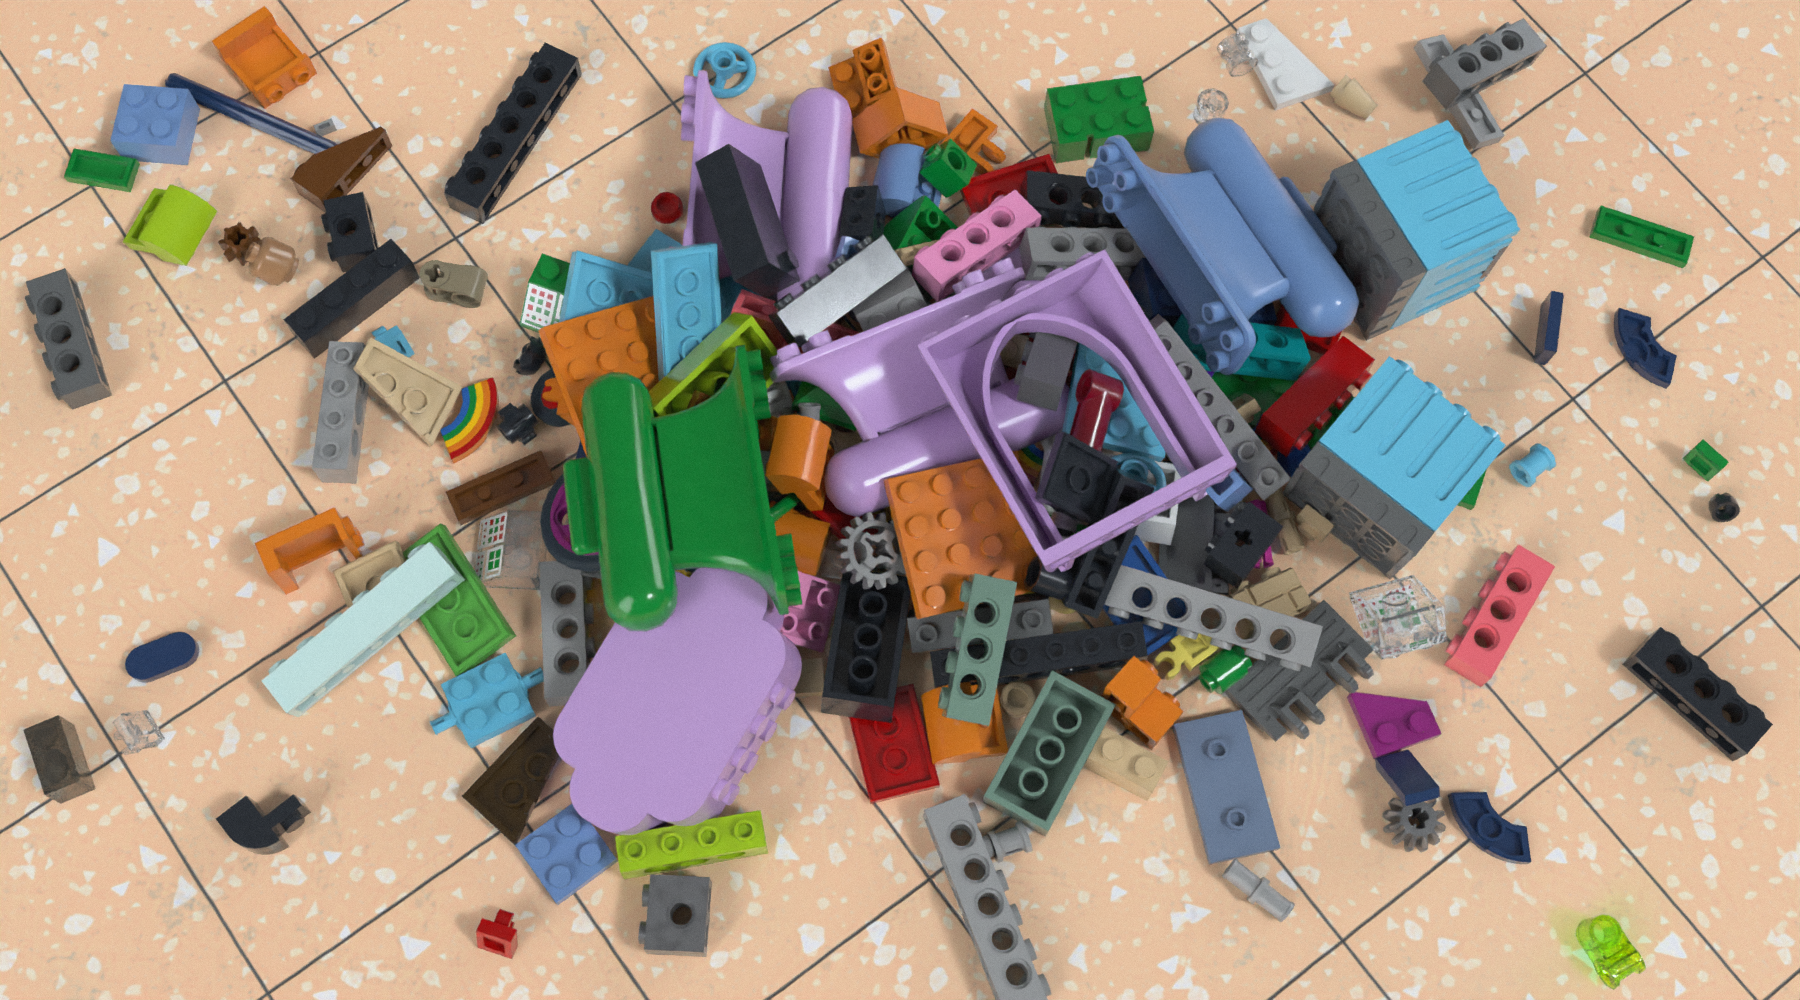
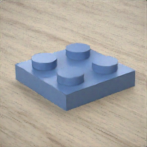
M570 804L515 844L557 905L618 862L593 825L577 813L573 804Z

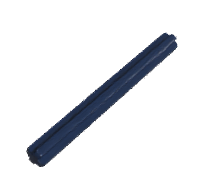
M171 73L168 79L165 80L166 87L189 89L196 103L316 154L337 145L332 140L179 74Z

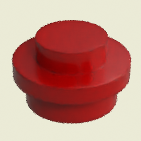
M671 192L658 194L651 203L652 216L660 223H674L683 214L684 208L681 199Z

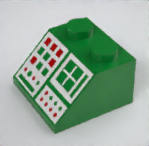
M543 253L541 254L528 281L520 319L521 327L539 333L538 331L542 327L559 323L570 263Z

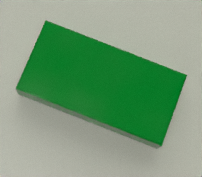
M74 148L64 178L67 182L131 192L140 163L135 158Z

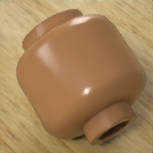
M264 237L258 244L252 242L245 255V260L249 261V273L275 286L282 284L284 281L290 282L299 265V259L295 258L294 248L272 237Z

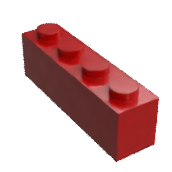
M1342 336L1263 413L1255 433L1285 457L1295 448L1301 451L1313 437L1311 432L1315 428L1322 430L1333 417L1331 412L1335 408L1342 410L1353 396L1351 392L1355 388L1361 391L1373 375L1369 371L1375 359L1345 336Z

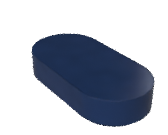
M175 632L133 649L126 658L125 667L128 674L135 680L142 683L152 682L191 666L199 656V645L189 634Z

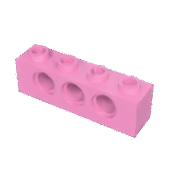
M1016 190L1005 197L1001 195L991 203L990 207L981 213H973L956 230L950 229L945 232L940 240L932 246L921 248L914 256L912 276L939 302L954 292L952 286L962 281L963 276L979 269L983 272L1017 249L1021 244L1026 228L1038 227L1042 216Z

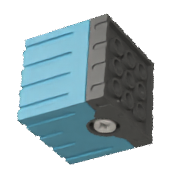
M1449 120L1361 157L1357 161L1354 160L1332 170L1330 179L1326 182L1321 192L1322 195L1318 198L1313 208L1317 217L1336 242L1337 249L1332 254L1355 287L1359 305L1354 321L1357 323L1366 341L1477 291L1481 286L1479 283L1485 280L1513 239L1511 237L1517 235L1520 230L1515 216L1506 209L1499 198L1496 187L1489 183L1481 171L1480 163L1475 157H1472L1464 145L1461 134L1454 130Z
M1390 356L1302 460L1283 491L1284 496L1301 510L1308 504L1335 526L1330 533L1389 579L1417 555L1506 446L1500 441L1501 437L1495 430L1488 426L1482 427L1471 419L1472 416L1466 408L1457 403H1450L1442 396V391L1436 385L1428 381L1424 383L1413 374V369L1407 363L1399 359L1395 361Z

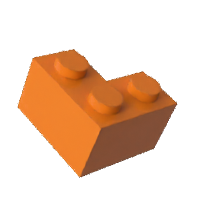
M898 87L889 90L881 99L864 108L863 112L853 118L852 121L860 153L878 159L880 153L886 147L893 144L917 145L925 148L926 151L932 145L948 136L939 102Z
M1133 656L1105 687L1101 697L1116 704L1111 715L1152 750L1179 720L1184 711L1179 708L1180 703L1172 694L1166 691L1162 693L1157 689L1161 678L1157 676V669L1147 660L1142 659L1140 661Z

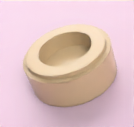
M1022 681L1007 684L1000 696V706L1003 712L1012 718L1027 716L1036 701L1035 692L1032 687Z

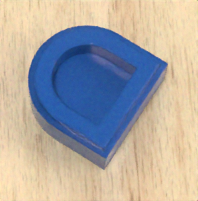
M1307 444L1301 451L1295 448L1287 457L1278 451L1277 461L1288 476L1292 477L1299 464L1311 449Z

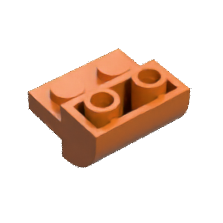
M882 38L853 49L854 57L828 67L834 90L848 101L852 119L863 112L864 108L885 96L886 92L897 87L886 45Z
M782 415L778 417L776 431H774L772 436L773 444L769 460L766 463L765 476L781 494L795 493L810 511L823 510L826 496L824 484L825 468L835 452L829 444L832 430L822 422L810 417Z
M771 500L769 503V507L771 508L777 502ZM794 507L775 522L776 535L792 534L795 562L798 571L816 576L824 559L826 546L833 534L829 530L830 523L815 520L809 515V510Z
M970 682L960 683V688L966 695L974 693L978 686L970 685ZM942 687L932 689L921 695L933 765L960 763L972 758L997 757L1008 753L997 689L989 726L943 717V709L938 708Z

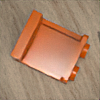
M265 6L212 40L220 58L264 109L273 103L281 101L286 94L299 85L306 84L311 77L317 74L310 57L306 53L302 54L277 25L272 13Z
M334 507L255 543V546L267 574L287 595L300 589L293 575V570L343 547H347L355 559L363 556L360 547L365 546V543L349 516L342 517Z

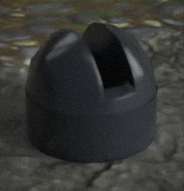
M1729 493L1715 494L1708 503L1711 516L1717 522L1731 521L1740 512L1736 499Z

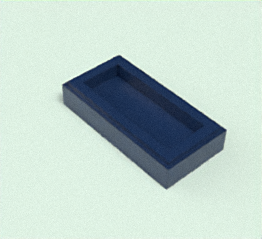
M1551 291L1541 304L1534 363L1546 365L1557 352L1564 298L1561 292Z
M1409 750L1375 758L1376 769L1405 806L1440 797L1438 784Z

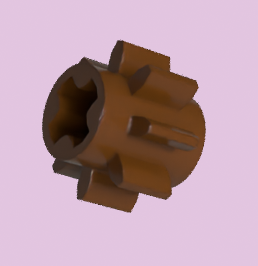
M238 222L237 225L224 229V239L219 240L218 243L225 250L223 254L229 262L236 258L244 266L246 262H249L245 260V255L252 242L258 244L261 239L258 238L259 233L254 226L247 230L241 222Z

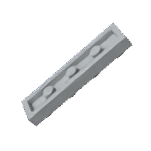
M1444 34L1419 40L1414 46V50L1428 73L1430 71L1429 65L1441 55L1448 57L1454 52ZM1479 93L1449 108L1473 150L1499 143L1504 137L1503 132Z

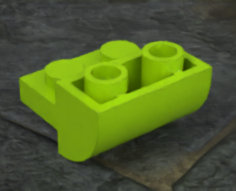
M169 185L167 190L154 188L124 238L123 243L132 250L153 253L162 261L187 266L205 232L210 227L217 210L199 196L181 187Z

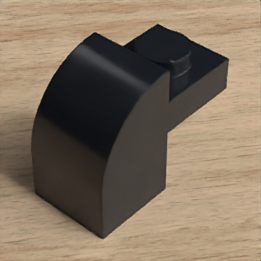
M293 794L266 815L258 803L246 795L217 817L216 820L235 843L253 853L270 855L281 852L289 847L282 834L285 832L291 833L298 829L305 822L304 817L311 813V811L300 798Z

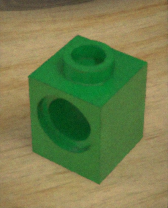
M950 138L941 145L937 143L932 145L923 156L925 162L919 173L945 198H948L969 184L977 164Z

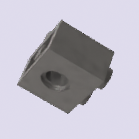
M650 874V884H644L642 890V907H648L646 922H640L638 936L639 944H644V950L647 954L707 957L712 891L710 877ZM680 907H687L692 910L690 921L684 925L675 924L672 918L673 913Z

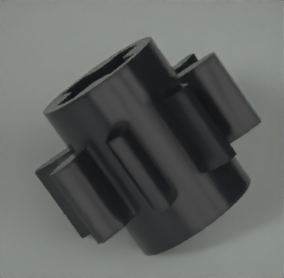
M510 402L498 412L501 416V421L496 426L510 444L518 440L525 446L537 436L534 432V427L539 422L525 404L517 408Z

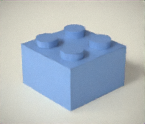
M124 84L110 141L120 156L135 158L138 162L188 165L200 108L189 89Z

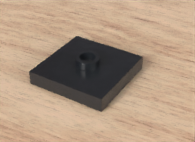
M1058 432L1035 499L1089 527L1099 522L1118 461L1066 432Z

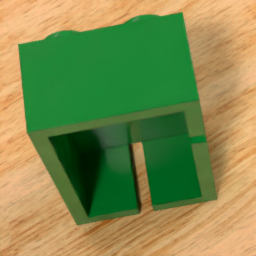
M1133 76L1047 88L1044 112L1055 162L1084 160L1089 137H1092L1089 150L1090 159L1097 158L1098 148L1104 145L1108 137L1115 135L1123 136L1135 152L1148 151L1153 138L1154 128L1149 107L1146 106L1147 98L1142 77Z

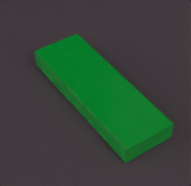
M1600 206L1596 212L1589 237L1684 268L1688 263L1695 236Z

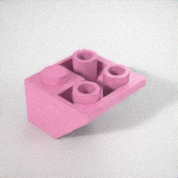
M798 571L802 605L788 607L789 614L784 615V622L780 632L795 645L823 653L840 585Z

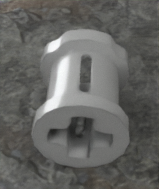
M1022 820L1016 822L1015 827L998 833L994 831L987 832L995 852L994 858L998 863L1003 862L1004 857L1023 850L1026 853L1032 851L1031 841Z

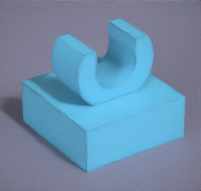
M397 325L388 331L384 326H381L372 332L375 340L407 357L415 354Z

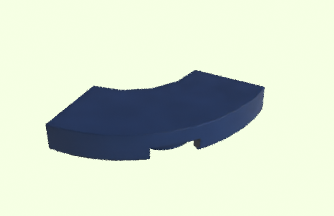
M1452 792L1448 794L1451 811L1457 824L1474 845L1490 856L1514 864L1531 863L1527 826L1515 825L1500 817L1491 806L1487 792Z

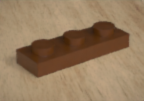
M540 450L446 491V494L460 525H463L550 487L555 483V479Z

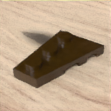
M537 717L462 795L472 807L514 845L518 843L559 757L554 745V730L540 717Z

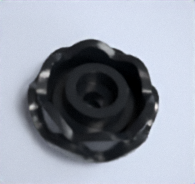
M533 336L530 337V342L522 348L521 356L514 361L513 368L516 369V373L526 376L534 375L539 370L547 357L540 337L538 339Z

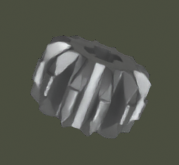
M1392 798L1388 802L1391 810L1383 812L1382 817L1392 823L1386 825L1383 829L1385 833H1395L1396 836L1391 841L1393 845L1404 841L1405 852H1411L1415 846L1420 852H1425L1428 850V843L1436 845L1440 842L1437 833L1444 832L1446 826L1437 820L1445 815V811H1434L1432 807L1436 804V799L1405 806L1397 798ZM1411 816V819L1417 818L1420 825L1417 827V824L1411 825L1408 818Z

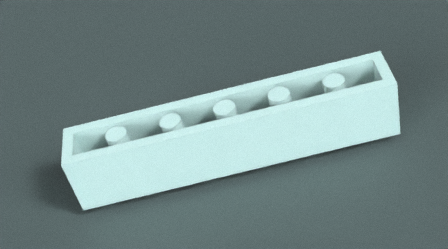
M431 542L414 548L409 553L407 561L399 567H393L381 576V582L372 590H365L357 595L349 609L344 613H338L329 618L321 632L315 637L310 636L299 643L296 648L297 651L287 660L282 659L276 662L269 669V675L261 681L287 714L296 717L304 714L465 580L440 548Z

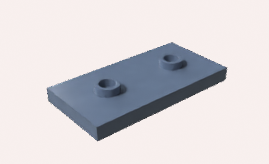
M1238 710L1174 724L1172 728L1208 864L1211 865L1234 860L1235 858L1239 859L1279 850V840L1243 711Z

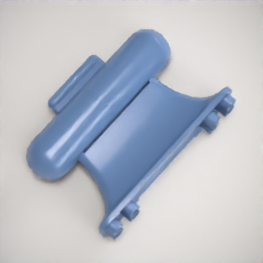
M1212 118L1199 124L1187 137L1184 155L1191 173H1165L1148 167L1139 159L1129 142L1121 135L1108 137L1104 145L1098 148V157L1094 162V166L1086 171L1087 183L1092 188H1099L1103 194L1102 203L1104 209L1108 213L1114 212L1124 228L1128 229L1187 319L1190 340L1196 345L1201 344L1206 351V363L1211 371H1220L1224 375L1236 373L1241 368L1256 344L1255 331L1248 321L1249 318L1263 306L1276 300L1281 302L1296 326L1309 336H1335L1351 325L1356 316L1359 299L1354 285L1332 255L1337 249L1336 242L1289 177L1278 178L1245 130L1232 119Z

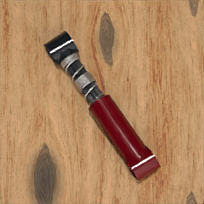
M1091 369L1086 370L1081 375L1075 392L1078 405L1069 435L1100 452L1102 451L1112 412L1117 409L1123 396L1124 384L1122 380ZM1053 509L1055 512H1052L1051 519L1063 540L1072 536V532H1076L1078 521ZM1036 556L1028 565L1024 585L1029 591L1061 600L1070 590L1073 571L1070 568L1061 572L1059 568H1056L1052 573L1048 572L1039 557Z

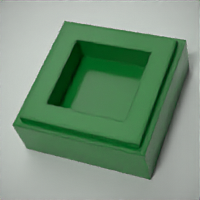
M1704 439L1682 458L1706 481L1711 480L1729 463Z

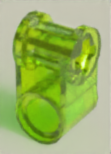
M1598 915L1584 919L1578 924L1576 929L1577 940L1593 963L1598 976L1607 987L1614 990L1620 986V981L1633 973L1641 974L1646 970L1642 956L1631 944L1615 918L1609 915ZM1595 924L1599 925L1604 932L1602 942L1594 935Z

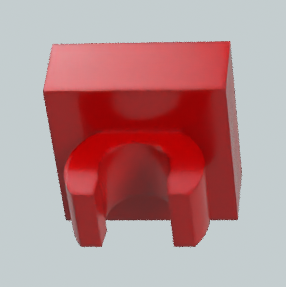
M500 909L494 922L482 918L476 930L477 948L512 959L518 947L517 929L513 928L515 923L512 922L514 913Z

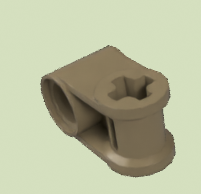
M431 260L421 267L419 276L424 284V292L430 300L457 304L466 308H478L481 305L488 274L485 270L473 265H459Z

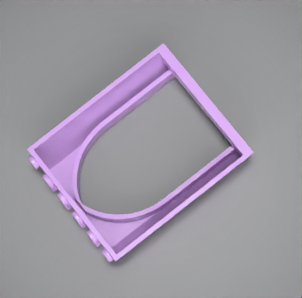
M1105 249L1096 254L1089 252L1081 256L1075 262V265L1065 270L1063 268L1053 270L1046 275L1044 281L1034 286L1026 284L1017 289L1013 294L1014 296L1004 301L1000 299L992 301L983 308V312L973 317L969 315L963 316L956 320L950 329L940 334L938 331L932 332L923 337L920 344L917 345L1046 571L1051 573L1056 568H1059L1061 572L1072 568L1075 558L1192 496L1195 501L1202 499L1207 495L1206 489L1208 487L1221 483L1237 465ZM1050 333L1077 341L1100 355L1117 372L1181 478L1063 540L1042 502L1035 499L1036 492L1003 437L993 413L990 400V378L995 362L1008 341L1015 334Z

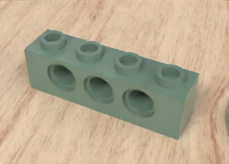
M976 573L970 574L969 581L963 580L959 595V601L964 602L962 616L956 615L952 631V637H957L955 652L949 651L945 666V672L950 673L948 688L942 687L938 701V708L943 709V717L990 725L1017 582ZM979 603H985L991 609V618L985 624L978 622L974 616V610ZM974 638L981 640L985 648L983 655L979 659L971 658L967 652L968 643ZM967 674H972L978 683L976 691L970 695L964 694L960 688V681Z

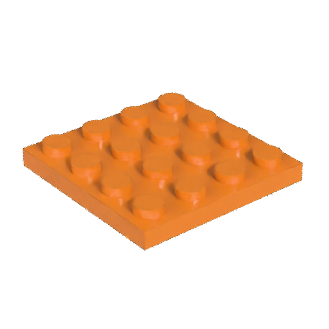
M654 296L548 325L538 331L585 454L586 446L581 404L585 388L596 377L608 372H627L639 378L648 391L659 382Z
M1012 451L1021 466L1018 451ZM981 458L884 480L917 619L962 609L964 602L959 601L963 580L969 581L970 574L974 573L1017 582L1015 596L1032 592L1025 588L1024 579H1026L1029 563L1037 554Z

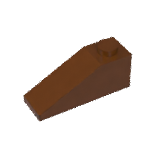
M380 126L312 155L306 163H302L297 167L290 179L299 195L326 213L324 200L346 196L392 147L386 130Z

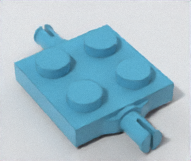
M503 653L440 684L448 700L449 713L430 721L435 734L438 735L456 725L463 732L470 748H473L536 717L529 702L528 689L544 682L543 671L539 667L521 677L513 668L507 654Z

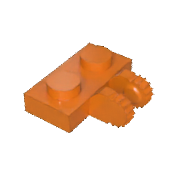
M973 108L942 142L944 143L951 138L977 164L975 171L981 175L994 171L993 166L978 155L981 150L986 157L996 163L1002 164L1006 159L1005 152L990 141L997 133L998 126Z

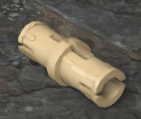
M1280 487L1263 501L1266 503L1269 516L1284 526L1278 538L1284 555H1290L1304 549L1305 545L1294 521L1296 520V515L1294 511H1290L1282 487Z

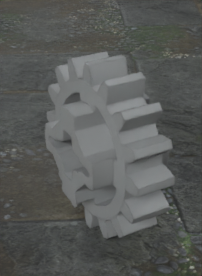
M868 512L862 517V520L859 517L850 520L852 527L846 526L841 529V533L846 539L836 541V546L843 548V553L835 556L836 560H844L846 563L840 571L842 573L852 572L853 575L850 580L852 584L862 579L863 589H869L873 584H875L877 590L885 588L886 581L890 585L897 583L898 577L896 574L904 575L906 572L904 565H902L903 560L893 519L887 523L885 513H880L874 520L872 513ZM874 528L878 529V532L870 535L868 532L863 533L862 530ZM871 545H875L877 547L875 549L876 555H878L877 557L872 556L874 549L871 547ZM875 566L881 570H887L882 574L870 573L871 569H874Z

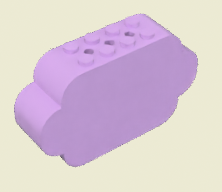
M698 568L690 578L675 571L678 589L677 605L674 614L662 626L643 632L629 631L614 623L559 714L553 732L557 753L565 763L575 769L570 781V798L575 810L582 818L596 827L611 833L634 835L647 830L663 828L667 822L678 826L696 825L705 820L717 818L726 805L729 806L734 802L740 790L738 786L740 780L745 773H750L757 763L759 757L756 754L763 741L767 742L773 736L777 727L775 721L781 710H786L794 700L796 694L794 688L799 681L802 670L801 656L797 647L780 632L784 622V615H779L767 591L751 578L724 569Z

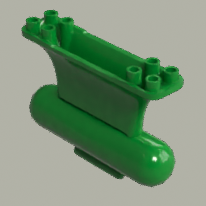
M745 345L736 346L732 371L727 381L716 393L698 405L659 417H654L652 398L647 387L639 378L627 372H608L596 377L585 388L581 404L587 457L567 460L563 464V477L571 548L577 555L598 552L603 601L608 616L616 624L629 631L647 632L662 626L674 614L677 605L678 589L675 570L695 568L724 569L751 578L767 591L779 615L789 614L788 607L802 605L792 534L776 535L774 516L770 513L759 446L760 436L757 420L771 418L760 349L746 351Z

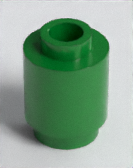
M1233 645L1231 651L1222 649L1200 665L1199 670L1201 674L1198 678L1208 692L1212 693L1215 691L1218 694H1222L1248 674V669L1252 667L1251 659L1249 656L1244 655L1245 651L1240 646Z

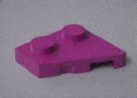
M1360 692L1350 693L1347 696L1373 759L1437 738L1442 734L1427 701Z

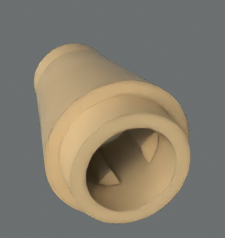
M1347 75L1342 78L1329 94L1335 99L1333 103L1361 116L1365 120L1378 106L1355 78H1349Z

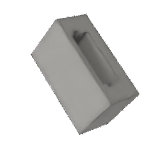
M332 118L313 125L316 133L320 136L337 131Z

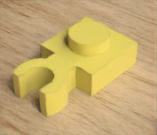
M1198 634L1196 640L1177 635L1168 644L1173 652H1161L1153 664L1157 666L1163 661L1171 663L1172 670L1165 675V679L1167 681L1172 680L1179 673L1181 665L1184 664L1189 671H1192L1219 650V647L1211 645L1212 638L1202 634Z

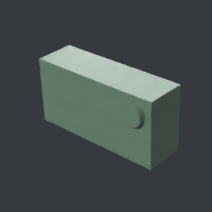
M1052 671L988 787L983 802L1018 822L1022 820L1025 826L1046 837L1116 704Z

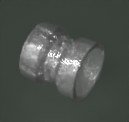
M1241 32L1227 36L1217 46L1220 57L1227 62L1226 69L1231 77L1243 76L1252 71L1258 64L1255 52L1248 48L1249 41L1246 35Z

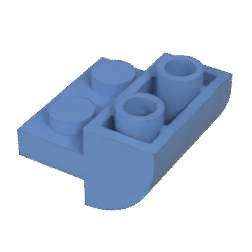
M893 144L886 147L880 153L873 185L879 186L886 215L894 218L923 195H926L939 208L942 194L919 173L925 162L923 158L925 148L912 144Z

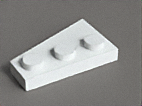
M1267 18L1238 28L1236 35L1275 111L1332 92L1335 84Z

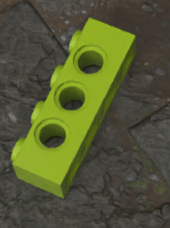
M761 810L708 819L692 826L674 825L647 830L634 835L615 836L619 869L625 880L768 854Z

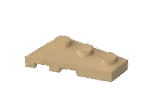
M371 337L368 339L353 367V370L429 447L433 445L463 387Z

